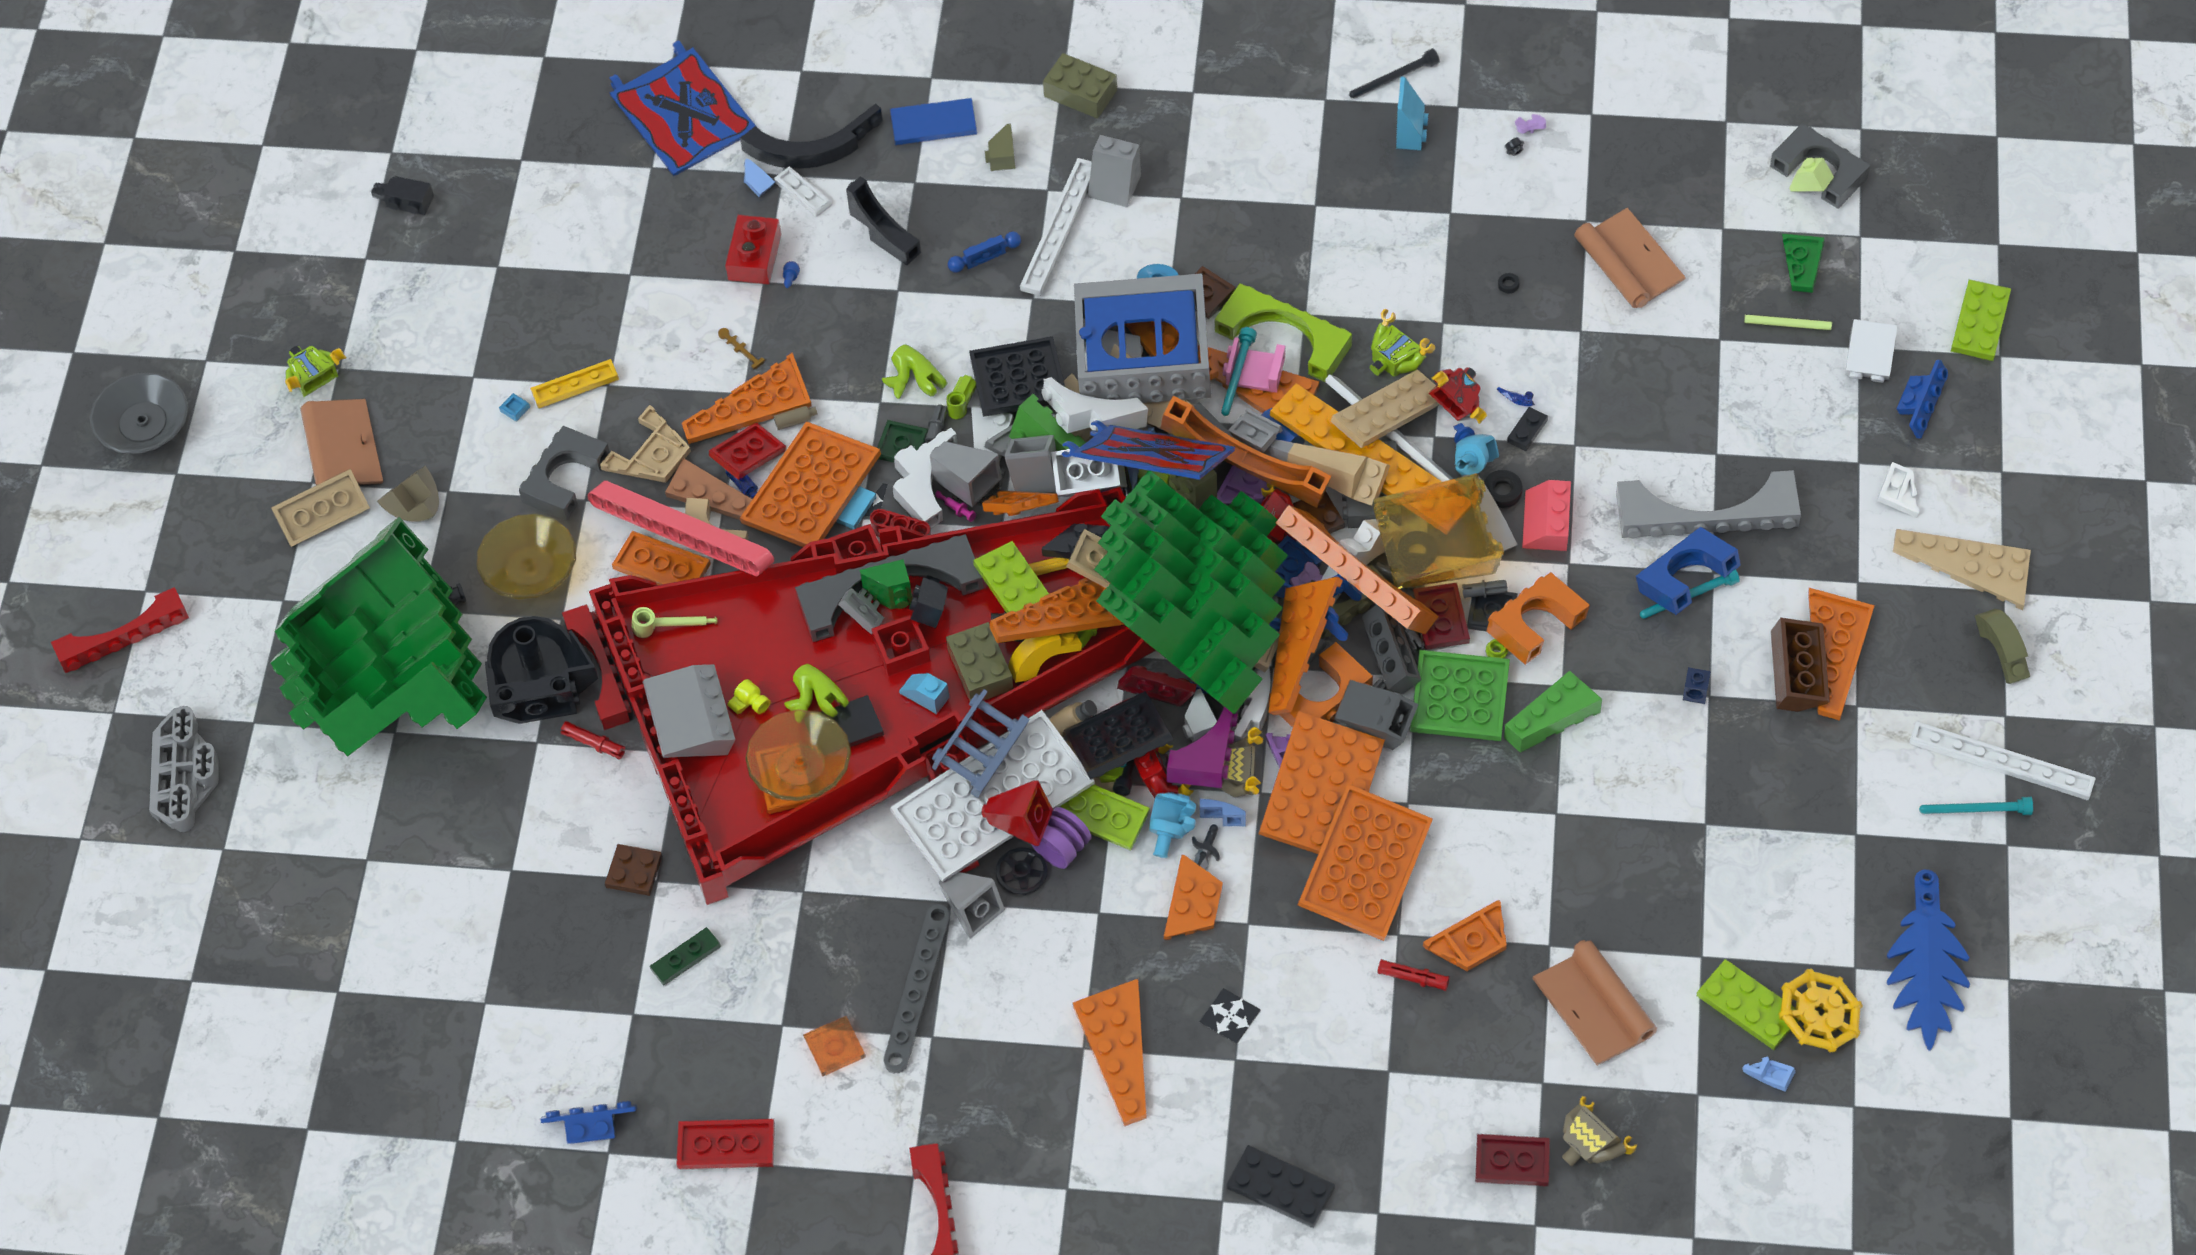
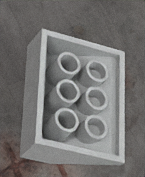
M714 664L692 665L643 680L663 758L728 755L735 741V736Z

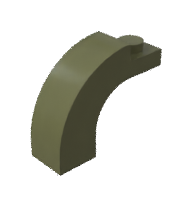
M1992 609L1975 615L1980 637L1990 640L1998 653L2006 683L2011 684L2029 678L2030 673L2025 658L2028 657V653L2022 637L2010 617L1999 609Z

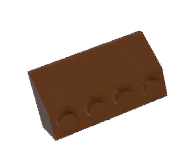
M1780 618L1771 630L1776 709L1799 712L1828 704L1830 700L1823 623Z

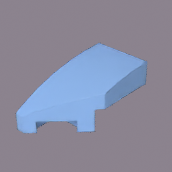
M748 158L745 160L744 183L760 197L775 184V181Z
M1768 1056L1762 1058V1061L1759 1063L1743 1066V1072L1785 1092L1795 1074L1794 1067L1773 1060L1769 1061Z

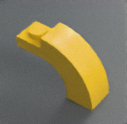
M1075 632L1025 639L1016 648L1009 661L1008 668L1015 683L1029 681L1037 676L1040 666L1048 658L1057 654L1081 651L1082 642Z

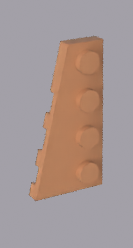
M684 458L665 491L666 497L686 503L687 498L708 499L711 511L740 520L741 515L752 501L748 496Z

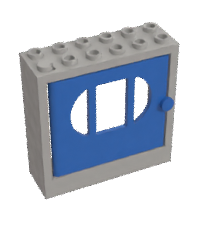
M1202 274L1074 284L1077 369L1080 394L1110 400L1137 397L1142 403L1170 401L1173 396L1181 400L1211 398ZM1195 310H1197L1201 363H1199ZM1154 321L1157 355L1153 357L1126 358L1125 324ZM1162 321L1171 324L1179 333L1178 344L1166 355L1163 354ZM1115 325H1118L1119 358L1109 355L1102 346L1104 334ZM1084 339H1086L1087 372H1085Z

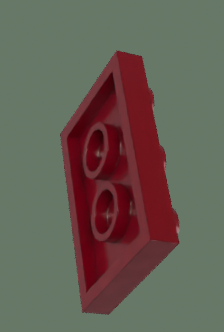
M1457 583L1413 589L1414 599L1423 603L1439 616L1426 634L1422 633L1425 650L1470 643Z
M1132 666L1118 681L1117 689L1137 695L1146 691L1151 699L1181 707L1195 693L1197 684L1190 683L1185 678L1176 679L1169 677L1164 672L1155 673L1148 671L1143 666Z
M1477 1134L1475 1182L1548 1186L1550 1138Z

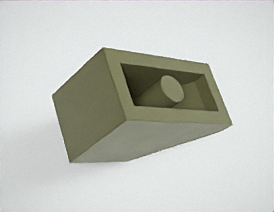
M1011 123L1006 124L988 141L989 150L985 151V161L990 163L991 171L1015 169Z

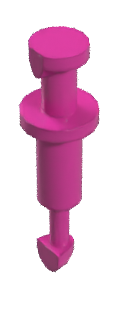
M936 491L935 496L945 501V505L955 510L958 517L964 515L970 522L976 518L974 511L970 512L967 510V504H960L950 497H944L940 491Z

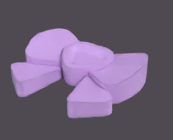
M1532 114V120L1525 122L1519 117L1515 121V125L1517 126V131L1521 134L1527 131L1534 133L1535 129L1546 128V120L1540 115Z
M1307 562L1304 565V570L1297 577L1291 578L1290 583L1292 586L1310 583L1311 580L1314 582L1320 581L1323 575H1320V571L1315 564Z

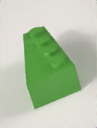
M1034 394L1019 406L1009 434L1011 439L1054 435L1056 451L1069 449V447L1063 446V443L1066 441H1071L1078 447L1086 443L1079 435L1074 436L1072 433H1067L1059 426L1056 418L1051 415L1053 411L1047 406L1044 408L1037 402L1038 398Z
M1568 671L1505 724L1504 739L1521 753L1545 741L1546 737L1555 733L1557 735L1563 732L1564 728L1574 723L1577 725L1583 722L1585 718L1601 713L1602 698L1571 671Z

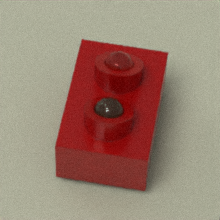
M745 215L737 216L725 264L728 280L770 284L781 238L779 219Z

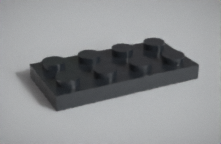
M1247 1145L1226 1184V1189L1314 1229L1335 1189V1184Z

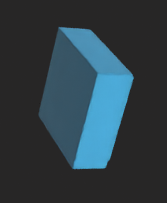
M512 393L499 409L500 412L517 422L530 408V404Z

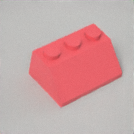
M1547 480L1526 490L1522 548L1567 551L1571 481Z

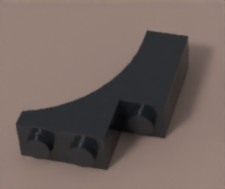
M860 176L848 185L846 193L850 215L868 227L870 240L905 265H909L921 253L920 240L907 232L886 212L864 178Z

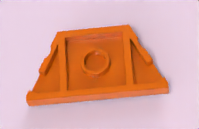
M1000 490L997 492V498L996 495L991 496L982 505L985 512H993V515L1008 513V516L1020 514L1021 511L1058 503L1059 501L1057 493Z
M1181 855L1164 940H1169L1171 937L1181 934L1189 935L1199 930L1213 929L1215 925L1223 882L1185 855Z
M1500 900L1491 903L1425 940L1423 947L1465 971H1469L1506 950L1507 944Z

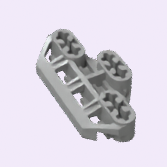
M180 706L174 708L153 732L149 811L152 817L160 823L162 820L172 829H176L179 832H187L194 826L195 812L218 784L219 758L212 744L206 743L198 734V721L193 710L188 706ZM173 720L172 734L164 733V727ZM172 747L171 761H168V753L164 752V748ZM163 775H171L169 789H167V781L163 780ZM169 802V816H166L165 807H161L162 803Z

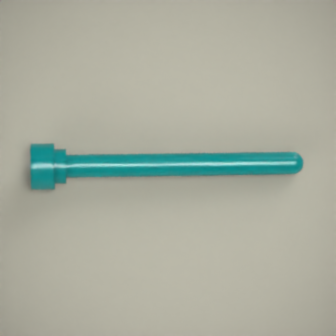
M1250 327L1241 328L1238 338L1241 345L1221 410L1223 416H1228L1249 346L1255 343L1257 332Z
M1735 569L1725 578L1720 575L1715 579L1689 589L1691 598L1723 584L1732 586L1739 583L1740 578L1737 570ZM1655 604L1642 610L1640 617L1646 619L1666 609L1659 604Z
M2021 797V799H2017V802L1921 805L1919 811L1922 814L2017 811V813H2022V815H2032L2033 800L2032 797Z

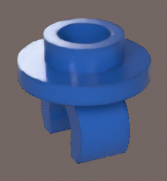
M1462 423L1453 426L1456 430L1454 436L1456 444L1465 437L1475 435L1472 428L1465 427Z

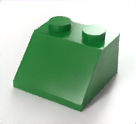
M903 559L860 570L862 587L867 590L864 595L865 597L871 594L873 601L878 600L881 605L889 609H902L910 605L912 600L911 587Z

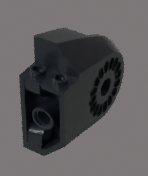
M538 616L518 618L507 623L497 631L489 644L487 661L485 662L489 702L493 716L500 719L523 724L577 714L576 705H580L579 694L598 679L594 664L572 630L568 634L561 625L549 618Z

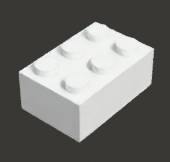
M1070 449L1051 452L1056 493L1058 496L1069 497L1078 492L1094 489L1106 491L1119 486L1121 488L1127 487L1125 468L1122 465L1073 456L1063 457L1062 452H1070Z

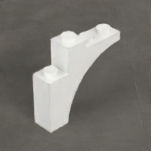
M1052 377L1044 379L1043 399L1057 412L1056 421L1067 433L1089 427L1092 430L1098 431L1097 426L1091 425L1095 420L1101 421L1107 427L1109 425L1132 429L1146 427L1148 408L1137 397L1121 400L1094 398L1069 390Z
M952 428L940 432L935 439L929 443H924L917 451L911 445L906 449L900 450L894 456L895 469L904 477L893 485L894 498L912 518L927 522L930 525V529L943 521V514L932 491L933 473L929 455L935 447H939L944 441L957 444L956 432Z
M1387 518L1364 520L1352 539H1341L1339 543L1367 565L1380 554L1393 549L1404 530ZM1329 566L1321 580L1332 578L1338 573ZM1341 593L1333 597L1335 598V602L1337 601Z

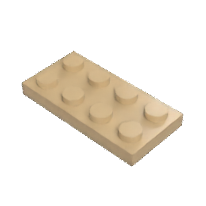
M351 469L271 507L290 547L370 508Z

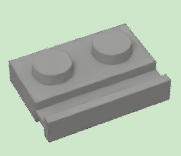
M1247 408L1245 410L1246 413L1243 416L1241 415L1228 431L1233 438L1264 453L1277 438L1276 435L1283 431L1282 427Z

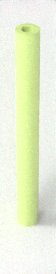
M1745 315L1744 323L1821 330H1831L1832 322L1756 315Z

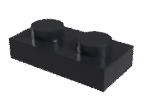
M1528 407L1507 437V442L1527 451L1548 421V416Z

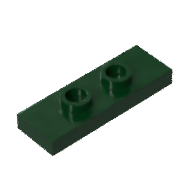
M706 927L651 964L650 970L664 986L721 947L720 942Z

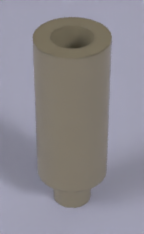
M807 406L773 415L777 430L811 421V417L818 414L816 407L807 408Z

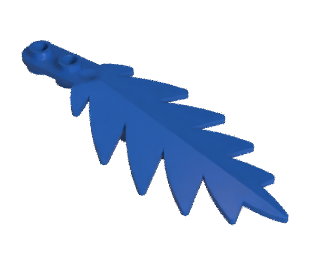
M1921 870L1915 875L1914 879L1916 910L1909 913L1901 921L1902 927L1911 926L1893 944L1887 953V958L1890 959L1908 952L1911 953L1893 970L1886 983L1891 985L1912 978L1898 995L1893 1004V1009L1917 1003L1910 1015L1906 1029L1910 1031L1921 1027L1924 1043L1927 1050L1931 1051L1936 1040L1938 1028L1947 1032L1952 1031L1950 1020L1942 1004L1960 1012H1963L1965 1009L1959 996L1946 980L1965 988L1970 987V982L1964 973L1947 954L1964 961H1968L1969 956L1957 938L1946 928H1955V923L1947 914L1940 911L1938 876L1931 870Z

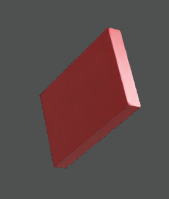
M755 422L710 449L709 456L739 480L785 452L786 445Z

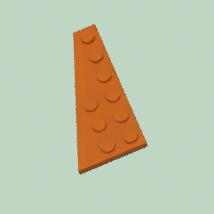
M1208 347L1209 360L1219 373V376L1214 379L1222 383V387L1228 390L1229 385H1226V376H1223L1224 363L1229 362L1227 353ZM1282 370L1277 393L1237 386L1236 394H1238L1240 399L1263 414L1264 411L1273 408L1296 383L1313 395H1316L1319 381Z
M793 352L786 356V360L779 364L776 362L770 366V370L754 376L732 390L731 394L726 398H720L715 401V405L707 410L702 409L682 422V428L688 444L741 429L755 422L773 419V415L803 406H807V408L812 407Z
M1333 577L1285 589L1268 713L1275 716L1292 712L1301 689L1299 682L1303 672L1307 673L1310 666L1307 664L1311 653H1315L1327 622L1325 618L1329 606L1333 607L1335 602L1333 595L1336 587H1340L1343 580L1341 578Z
M1084 578L1079 580L1077 585L1061 588L1040 598V601L1032 604L1030 602L1017 612L1010 611L991 620L989 627L996 643L1118 626L1123 625V623L1096 602L1106 588L1090 579Z
M1809 588L1810 622L1823 623L1830 700L1828 704L1818 706L1817 713L1818 715L1840 720L1875 605Z
M1138 979L1072 1003L1124 1126L1146 1119Z

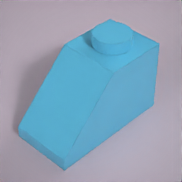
M929 673L912 674L899 690L900 694L935 714L939 712L949 699L948 684Z

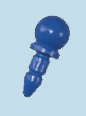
M794 261L787 262L783 267L784 285L786 288L792 285L800 272L799 265Z

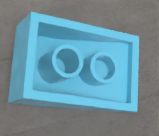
M1401 77L1396 149L1421 150L1422 142H1426L1427 130L1423 129V126L1428 125V113H1424L1425 104L1405 77Z

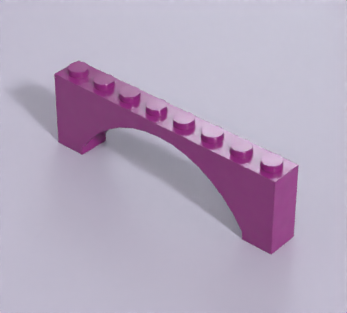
M1224 707L1218 721L1204 736L1186 747L1176 751L1170 750L1167 765V782L1222 788L1223 779H1228L1229 766L1226 765V761H1231L1232 748H1229V744H1234L1235 731H1232V727L1237 726L1238 714H1233Z

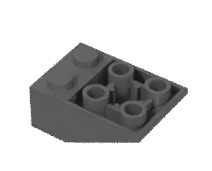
M1350 680L1334 719L1354 730L1384 739L1383 746L1394 750L1404 742L1419 704L1398 693Z

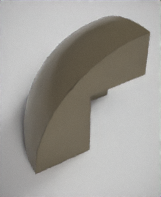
M425 465L383 495L377 502L384 510L397 518L400 517L402 520L418 522L434 517L439 507V495L435 481Z

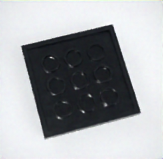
M1053 336L969 351L983 417L1018 411L1019 406L1032 394L1038 398L1037 402L1040 405H1050L1042 396L1044 379L1052 377L1065 387Z
M1146 691L1064 730L1090 780L1095 777H1101L1106 772L1116 767H1121L1126 762L1137 757H1142L1155 748L1163 747L1173 740L1167 726Z

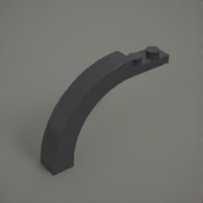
M875 103L846 127L833 135L806 142L777 139L754 126L740 137L742 151L758 161L782 168L790 166L792 169H804L827 165L858 149L857 140L862 139L866 133L879 126L883 121L881 107Z

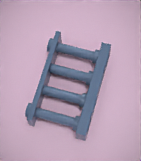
M985 689L980 695L976 693L969 703L972 707L943 750L938 748L932 757V760L935 761L932 769L936 770L939 764L943 763L971 782L970 785L973 786L970 794L976 798L980 796L1030 720L1023 714L1019 720L1015 718L1012 720L983 701L988 692ZM977 708L1008 727L1007 730L1010 733L1007 738L1003 736L1001 738L971 719ZM965 726L995 745L998 751L994 757L992 755L987 756L958 737ZM953 744L983 763V767L986 769L982 775L973 773L946 755Z

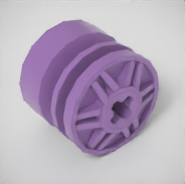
M1055 807L1040 845H1032V847L1047 862L1058 868L1065 869L1077 856L1076 851H1081L1084 845L1091 840V833L1076 815L1064 808Z

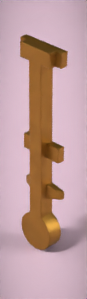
M721 328L718 331L721 339L728 340L726 342L727 345L732 344L735 347L734 351L736 353L740 351L754 363L751 365L753 369H757L764 363V358L757 360L744 348L746 346L744 342L739 344L736 341L737 335L731 337L727 328Z

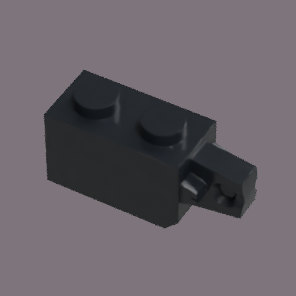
M398 176L390 178L388 183H375L371 190L372 197L385 201L386 207L393 210L407 211L412 214L426 215L434 197L430 183Z
M927 575L926 578L922 579L920 585H915L912 593L913 598L909 606V610H912L911 620L934 628L937 627L948 588L940 583V579Z

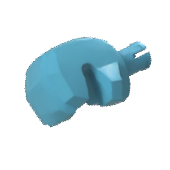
M1471 435L1461 439L1456 444V470L1462 476L1480 473L1485 468L1487 462H1492L1499 457L1497 443L1492 435Z
M1168 792L1158 793L1155 797L1149 823V831L1158 835L1155 851L1153 852L1154 856L1168 858L1171 839H1182L1184 835L1195 828L1196 821L1191 818V815L1195 812L1196 803L1191 801L1189 796Z

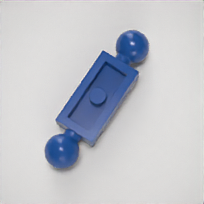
M1009 232L1004 239L1001 235L989 238L983 243L964 250L963 257H951L948 261V268L954 273L962 271L964 265H966L967 269L973 268L1005 254L1006 247H1018L1021 243V237L1017 232Z

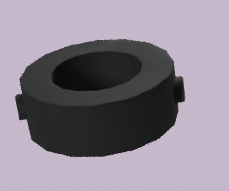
M1512 273L1501 275L1498 279L1499 290L1507 294L1516 292L1519 288L1518 276ZM1506 280H1512L1514 284L1511 286H1505L1503 282Z

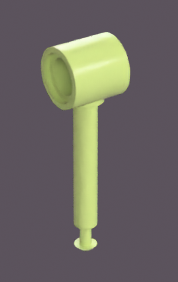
M640 607L633 612L631 629L637 637L645 638L650 636L655 627L697 626L706 625V623H715L716 625L718 620L716 617L706 619V616L655 618L654 612L651 609ZM640 621H645V622H647V623H646V624H642V623H639V622H640Z

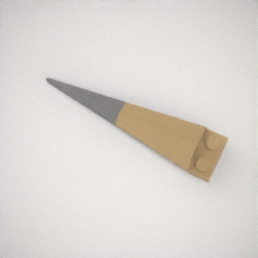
M1277 439L1264 452V454L1276 459L1302 466H1313L1331 475L1328 487L1373 507L1376 506L1390 465L1365 456Z

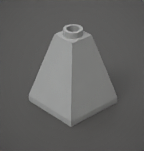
M958 872L944 882L941 879L939 881L943 895L969 938H972L1005 910L995 882L991 878Z

